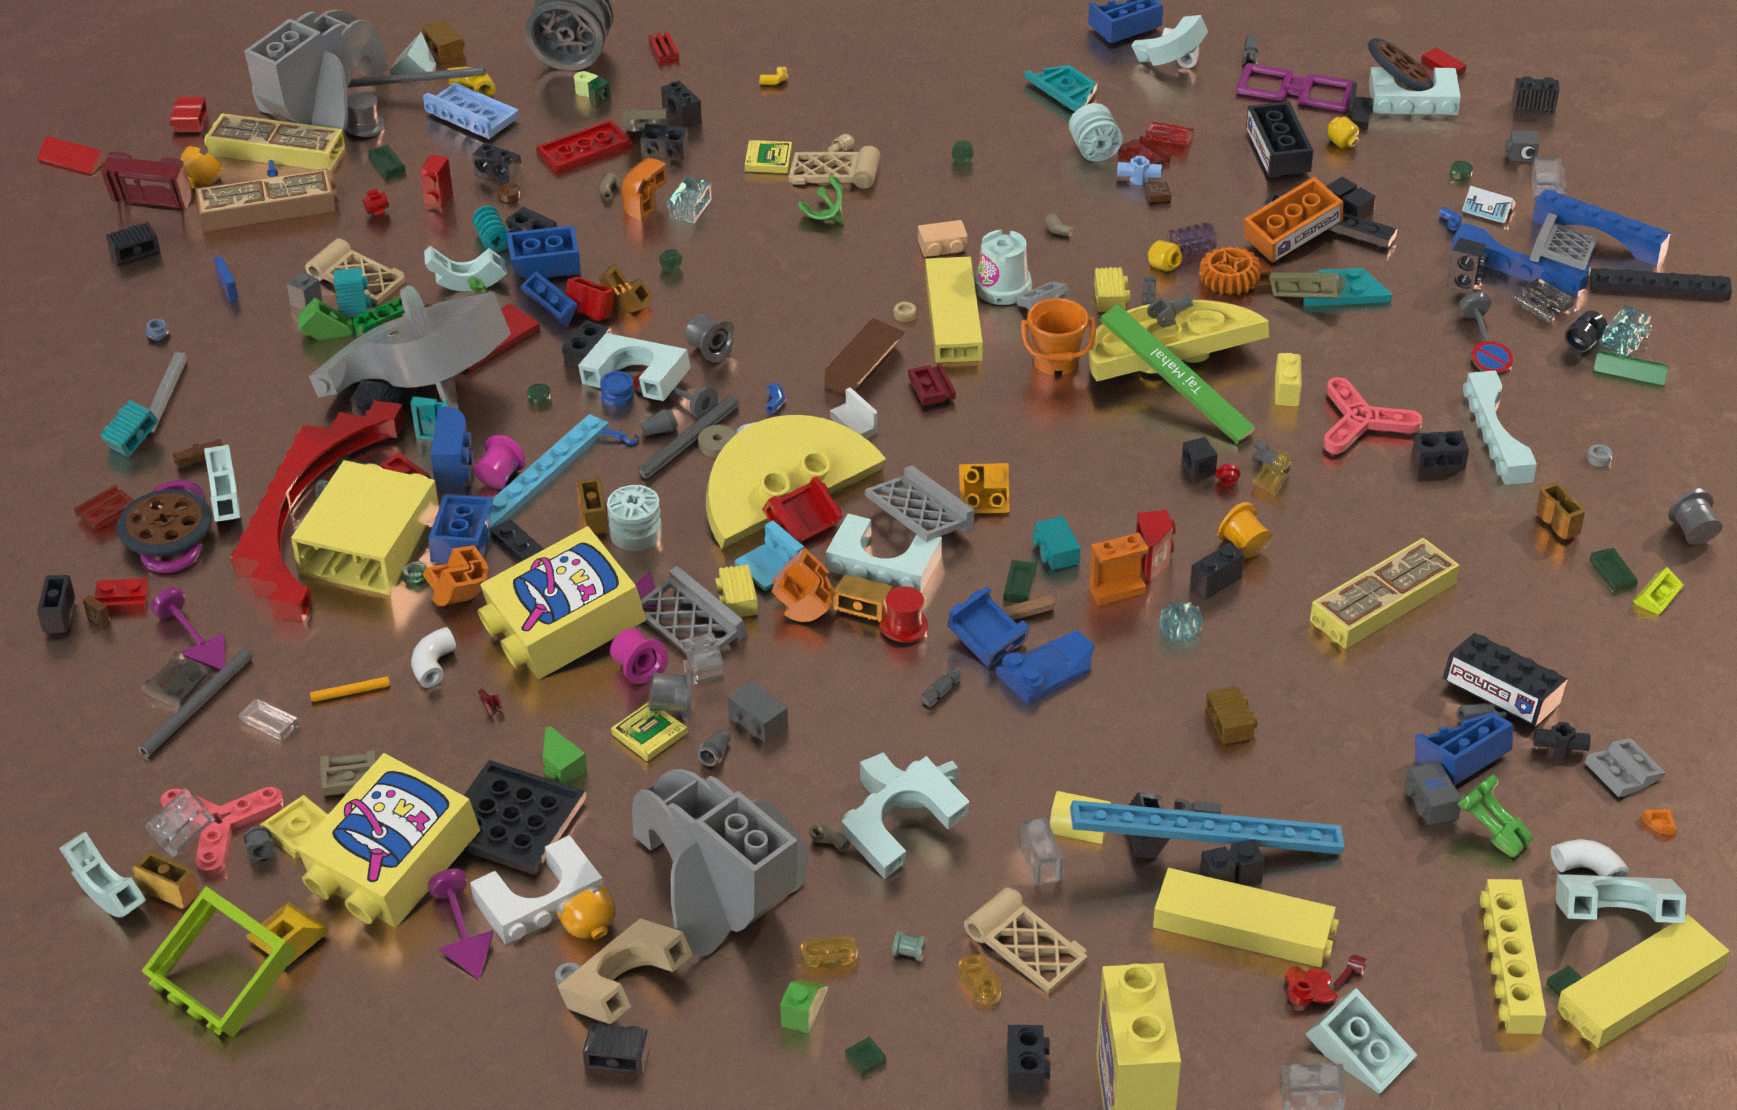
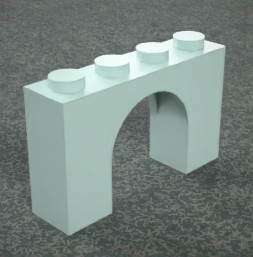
M1371 67L1369 90L1370 97L1373 98V113L1458 115L1461 96L1456 68H1434L1433 88L1426 91H1409L1399 87L1395 83L1394 77L1382 67Z
M606 333L578 365L582 384L599 388L601 378L607 373L619 371L631 365H647L649 367L639 377L643 397L661 401L667 398L691 368L687 349Z
M847 514L826 550V569L842 575L846 574L877 583H884L893 588L902 586L912 587L922 593L942 556V537L925 541L916 534L912 544L904 554L889 559L876 558L864 551L871 539V519Z
M927 756L920 761L912 762L907 767L905 773L899 777L891 778L886 783L884 789L877 794L872 793L869 795L863 805L856 810L851 809L841 821L842 834L884 879L906 863V850L885 829L882 822L885 814L892 807L904 802L921 804L928 808L948 830L969 814L970 801Z
M1557 874L1556 903L1568 919L1597 920L1598 908L1623 907L1646 912L1655 922L1685 923L1687 895L1672 879Z

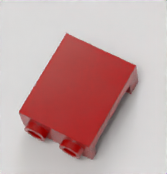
M818 476L813 477L808 484L780 498L774 496L768 499L762 508L770 522L774 521L800 544L837 526L843 517L840 506L832 500L826 484L821 482Z

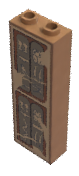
M328 168L196 188L203 232L336 211L334 202H339L334 176L329 177Z

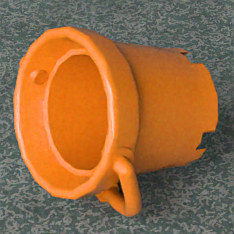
M1063 298L1045 299L1034 304L1028 311L1027 320L1021 321L1024 347L1033 355L1035 367L1049 375H1055V371L1063 370L1062 375L1074 371L1079 365V358L1091 350L1096 337L1095 318L1089 317L1086 309L1079 303ZM1089 324V342L1086 345V347L1080 351L1082 337L1087 332V327ZM1027 328L1032 335V346L1028 340Z

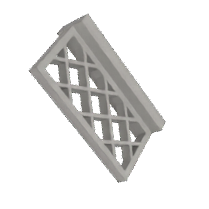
M1548 213L1529 260L1538 263L1540 257L1543 256L1585 271L1598 237L1555 223L1557 215Z
M913 465L904 469V476L865 489V496L925 541L958 529L964 534L973 531L975 510ZM893 495L906 496L907 498L893 497ZM893 505H902L905 507H896ZM908 506H910V507H919V508H922V509L908 508ZM908 516L920 517V519L909 518ZM924 518L938 519V521L925 520ZM923 527H926V528H935V529H932V530H930V531H927V530L924 529Z
M678 566L669 571V579L641 600L643 609L648 605H657V612L644 611L646 616L645 622L699 667L735 638L740 642L747 636L744 620ZM670 588L677 592L676 597H663V593ZM691 603L693 610L679 611L680 604ZM662 604H675V611L661 612ZM692 617L691 625L678 626V618ZM696 617H708L710 619L709 624L696 625ZM674 618L673 626L660 625V619ZM709 631L708 639H694L695 632ZM713 631H725L727 633L722 638L712 639ZM677 632H690V640H678ZM694 646H707V650L700 656L693 652Z

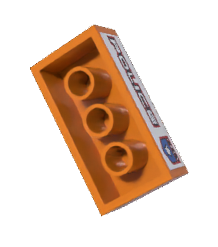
M1314 176L1244 218V237L1273 263L1342 221L1343 201Z

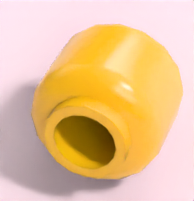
M1336 117L1327 127L1328 138L1338 148L1342 149L1347 146L1351 148L1359 140V137H1357L1359 128L1348 117Z
M1158 240L1150 247L1148 260L1153 268L1170 272L1180 265L1182 254L1177 244Z

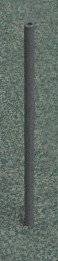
M485 67L357 78L351 79L348 88L486 75Z

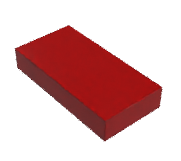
M1437 47L1422 54L1421 61L1432 68H1456L1457 76L1465 72L1467 68L1466 64Z

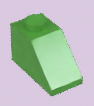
M313 298L297 316L299 330L304 335L311 336L317 340L353 334L352 319L316 298Z
M551 726L547 727L543 749V773L547 779L569 785L587 772L585 753Z
M804 979L790 982L780 1004L781 1026L809 1033L828 991V986Z

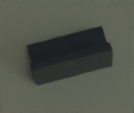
M1353 83L1348 118L1358 128L1368 129L1373 98L1357 97V83Z

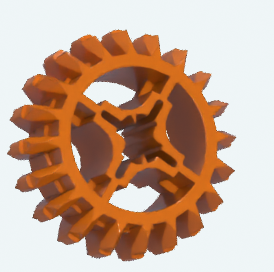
M1229 245L1228 248L1220 246L1219 250L1212 249L1211 253H1206L1205 257L1202 258L1199 267L1202 284L1206 286V289H1212L1213 293L1220 292L1221 295L1224 293L1230 296L1233 293L1240 295L1242 291L1248 293L1249 289L1255 288V284L1259 282L1261 274L1258 257H1255L1253 252H1248L1247 249H1239V246L1231 248Z

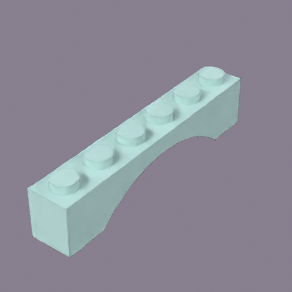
M1496 370L1468 373L1467 382L1463 384V394L1465 397H1468L1470 411L1474 412L1477 427L1481 428L1483 433V441L1485 444H1488L1490 458L1494 459L1496 463L1497 474L1501 475L1505 485L1534 482L1537 463L1531 449L1509 435L1497 419L1495 409L1500 402L1502 383Z

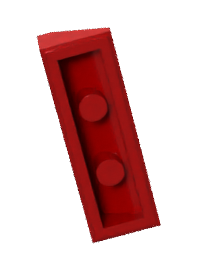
M50 136L45 138L37 156L39 161L91 175L104 163L101 150Z

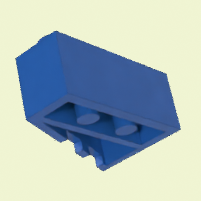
M1109 0L1108 4L1096 5V2L1089 3L1088 24L1110 43L1118 42L1119 40L1162 26L1163 4L1158 0H1127V2L1121 3Z
M1491 712L1464 720L1461 726L1455 728L1441 727L1439 732L1428 736H1425L1424 733L1415 735V760L1422 765L1439 761L1453 785H1456L1512 750L1513 724L1496 713Z

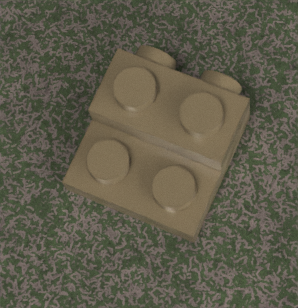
M625 109L623 111L625 128L629 127L630 131H642V127H645V124L668 126V109Z

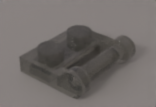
M175 651L169 657V662L151 680H147L142 685V690L150 697L181 708L213 676L212 669L187 659L182 653ZM176 668L181 669L163 688L159 687Z

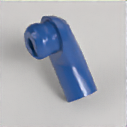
M1447 207L1441 208L1439 216L1448 221L1449 229L1453 231L1459 230L1462 226V216Z
M772 383L766 388V393L770 392L768 396L772 399L766 404L765 408L771 414H774L786 401L783 387L778 383Z

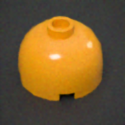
M189 146L182 153L180 160L184 162L183 166L191 188L214 185L223 173L221 172L223 170L222 165L209 153L204 156L199 153L201 149Z
M598 886L600 891L595 893L591 889L579 893L563 905L565 909L563 913L557 912L559 920L569 934L577 938L587 939L592 937L593 940H597L609 932L607 928L614 921L616 907L612 895L606 886Z

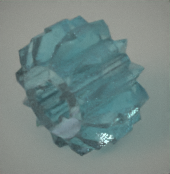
M1181 600L1178 603L1170 601L1168 606L1163 607L1161 617H1159V625L1163 636H1170L1171 641L1175 639H1180L1181 642L1184 639L1192 641L1201 632L1203 614L1200 613L1199 606H1192L1191 601L1188 603H1182Z

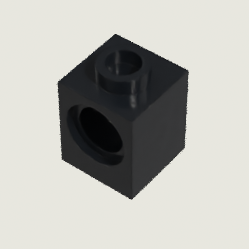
M1206 437L1183 442L1181 461L1194 479L1216 473L1218 454Z

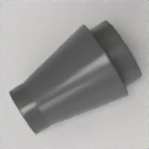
M663 409L647 421L640 423L645 436L671 432L673 428L678 427L672 409Z
M718 730L713 736L699 745L698 758L703 764L714 766L722 761L726 747L731 739L729 733L725 730Z

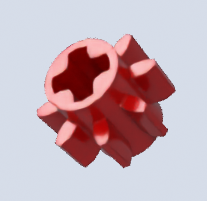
M378 189L367 191V197L363 198L367 214L373 213L375 218L385 215V209L389 208L385 192L379 193Z

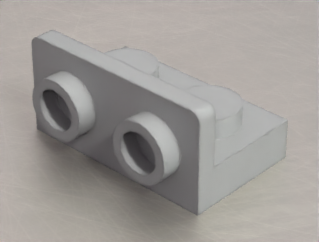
M1054 281L1015 297L1017 306L1026 307L1028 310L1034 304L1045 299L1063 298L1071 300L1068 285Z

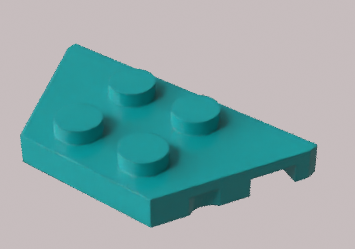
M1070 65L1043 68V73L1033 74L1031 70L1025 71L1026 80L1074 112L1086 105L1097 90L1096 82Z
M1363 268L1318 270L1317 273H1338V278L1346 279V285L1339 298L1304 297L1303 305L1391 302L1392 293Z

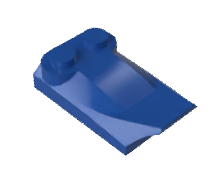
M1077 629L1024 654L1016 652L1007 654L1002 660V665L997 667L996 675L1029 705L1090 673L1091 658L1095 647Z

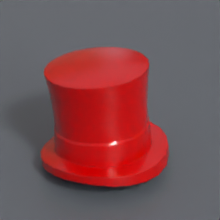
M907 586L890 590L886 595L887 613L880 621V631L886 637L904 643H913L923 639L928 630V621L922 613L924 604L923 594L917 589Z

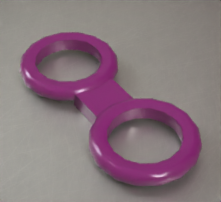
M186 480L166 482L157 486L152 491L168 489L185 490L198 495L206 501L203 489L199 485ZM154 506L152 509L158 510L160 508L158 506ZM172 535L167 537L166 539L173 540L176 539L178 536ZM197 543L189 549L185 556L171 562H160L152 556L141 554L140 556L142 563L148 569L157 573H173L191 566L198 559L201 548L200 543Z

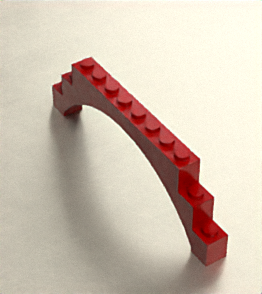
M374 401L365 416L339 413L335 421L331 423L330 428L303 425L299 434L295 435L293 445L290 450H287L282 465L277 468L274 480L269 483L264 498L259 501L256 513L251 516L249 526L241 534L237 548L231 553V563L234 565L236 575L250 577V585L253 586L255 597L269 598V605L272 607L275 619L304 623L312 607L309 587L302 586L294 578L281 555L283 529L292 507L312 481L342 458L375 442L390 437L397 438L405 423L402 404Z

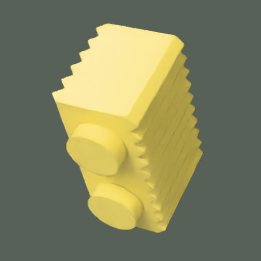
M1096 268L1094 290L1097 311L1107 312L1116 304L1125 310L1126 304H1130V291L1127 290L1128 277L1123 276L1122 268Z
M1279 353L1277 355L1275 372V404L1279 406H1298L1302 386L1301 356L1292 353Z
M741 564L740 566L736 565L729 568L721 567L719 569V578H715L717 594L722 593L719 596V600L739 617L758 615L757 597L749 565L743 566Z

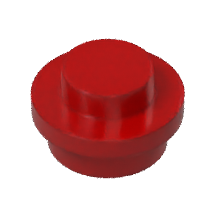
M1224 464L1216 470V477L1222 485L1236 484L1241 475L1240 469L1233 464Z

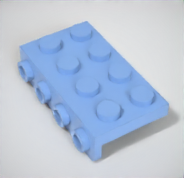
M453 83L436 96L430 93L423 95L426 112L488 139L520 117L518 109L457 83Z

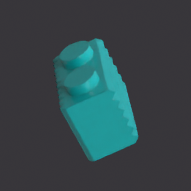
M358 267L357 269L334 270V286L338 311L348 317H356L367 312V308H371L370 294H365V290L369 289L367 276H362V269Z
M128 400V404H125L119 410L116 418L104 428L100 437L110 449L129 458L159 420L151 410L132 400Z
M1064 516L1035 522L1031 537L1034 546L1040 547V555L1044 563L1048 562L1053 571L1080 563L1081 547Z

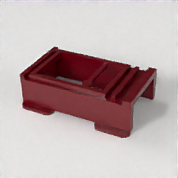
M109 152L101 170L112 202L121 200L122 202L128 201L130 203L164 207H182L183 210H187L193 196L183 166L184 162L180 159L163 157L158 162L132 159V156L128 153ZM125 178L134 179L133 182L136 185L127 184ZM140 180L169 183L171 189L155 185L141 186Z

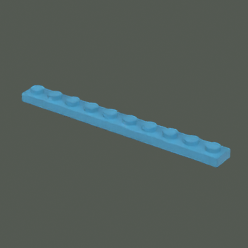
M1073 800L1070 806L1072 829L1225 844H1237L1255 840L1258 847L1342 854L1345 849L1341 825Z

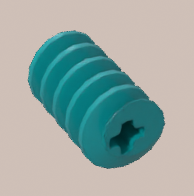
M485 205L477 209L473 214L472 223L486 249L490 248L494 252L505 250L508 247V230L496 208Z

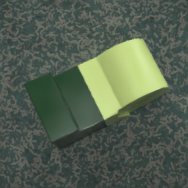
M585 71L574 75L576 94L588 97L590 103L595 107L611 99L609 81Z

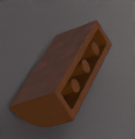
M872 318L825 369L824 387L840 394H846V389L852 388L855 391L903 338L905 331Z

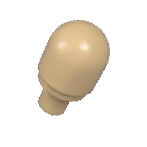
M843 134L835 138L832 145L828 147V151L848 152L854 147V138L849 134Z

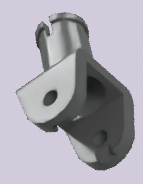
M1188 293L1171 302L1160 297L1148 306L1147 314L1151 318L1156 319L1159 326L1165 328L1175 325L1176 314L1189 307H1193V303H1191L1193 301Z

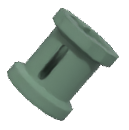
M898 930L893 943L892 955L898 956L903 954L915 957L917 961H922L927 937L921 935L918 938L905 935L903 931Z

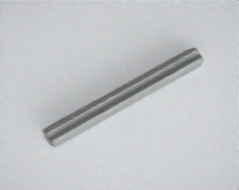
M184 352L174 353L149 407V410L153 412L158 420H160L187 361ZM157 423V424L154 426V428L149 432V434H153V433H154V431H155V429H156L158 423Z

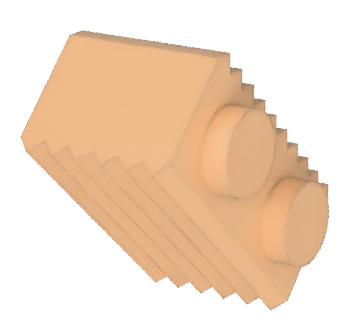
M962 220L919 225L918 243L925 258L941 254H957L967 251V233Z

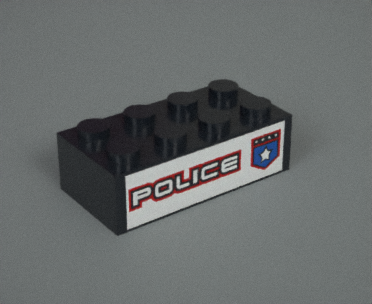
M1290 101L1248 106L1246 128L1269 177L1311 172L1314 150Z
M1473 633L1449 653L1442 678L1534 726L1538 725L1560 705L1568 680L1559 675L1558 672L1547 669L1535 663L1534 660L1525 658L1513 652L1510 648L1501 646L1489 640L1486 636Z

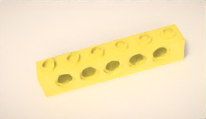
M1487 879L1485 891L1480 893L1481 908L1486 909V913H1484V929L1489 930L1490 933L1487 946L1488 952H1493L1491 960L1492 975H1497L1495 995L1496 998H1501L1499 1019L1505 1022L1506 1033L1542 1034L1546 1011L1522 880Z

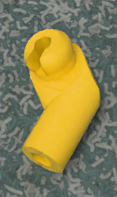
M777 67V74L760 75V85H778L788 78V69L786 67Z

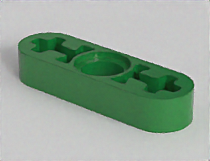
M401 297L356 316L353 319L355 333L361 336L386 322L403 317L402 314L405 311Z

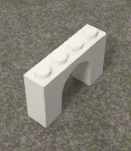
M570 835L545 846L547 866L560 881L558 887L545 896L524 898L514 894L496 871L470 882L473 902L504 944L520 939L524 935L559 919L557 912L563 913L565 911L563 905L579 893L591 889L593 893L600 891L598 886H603L602 876Z

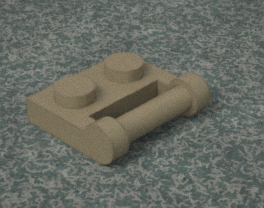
M375 749L367 750V753L340 757L329 758V755L320 756L323 796L348 793L377 761Z

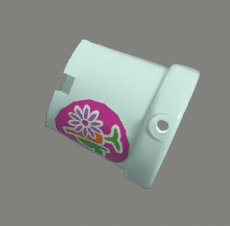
M1003 230L989 232L982 239L979 266L974 275L975 291L980 299L988 303L1011 305L1017 303L1015 297L1032 290L1031 274L1027 266L1026 239L1015 231H1010V235H1002Z

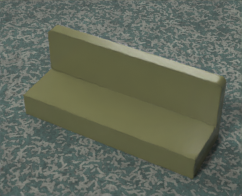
M1272 272L1269 277L1273 296L1339 298L1346 285V279L1338 278V273Z

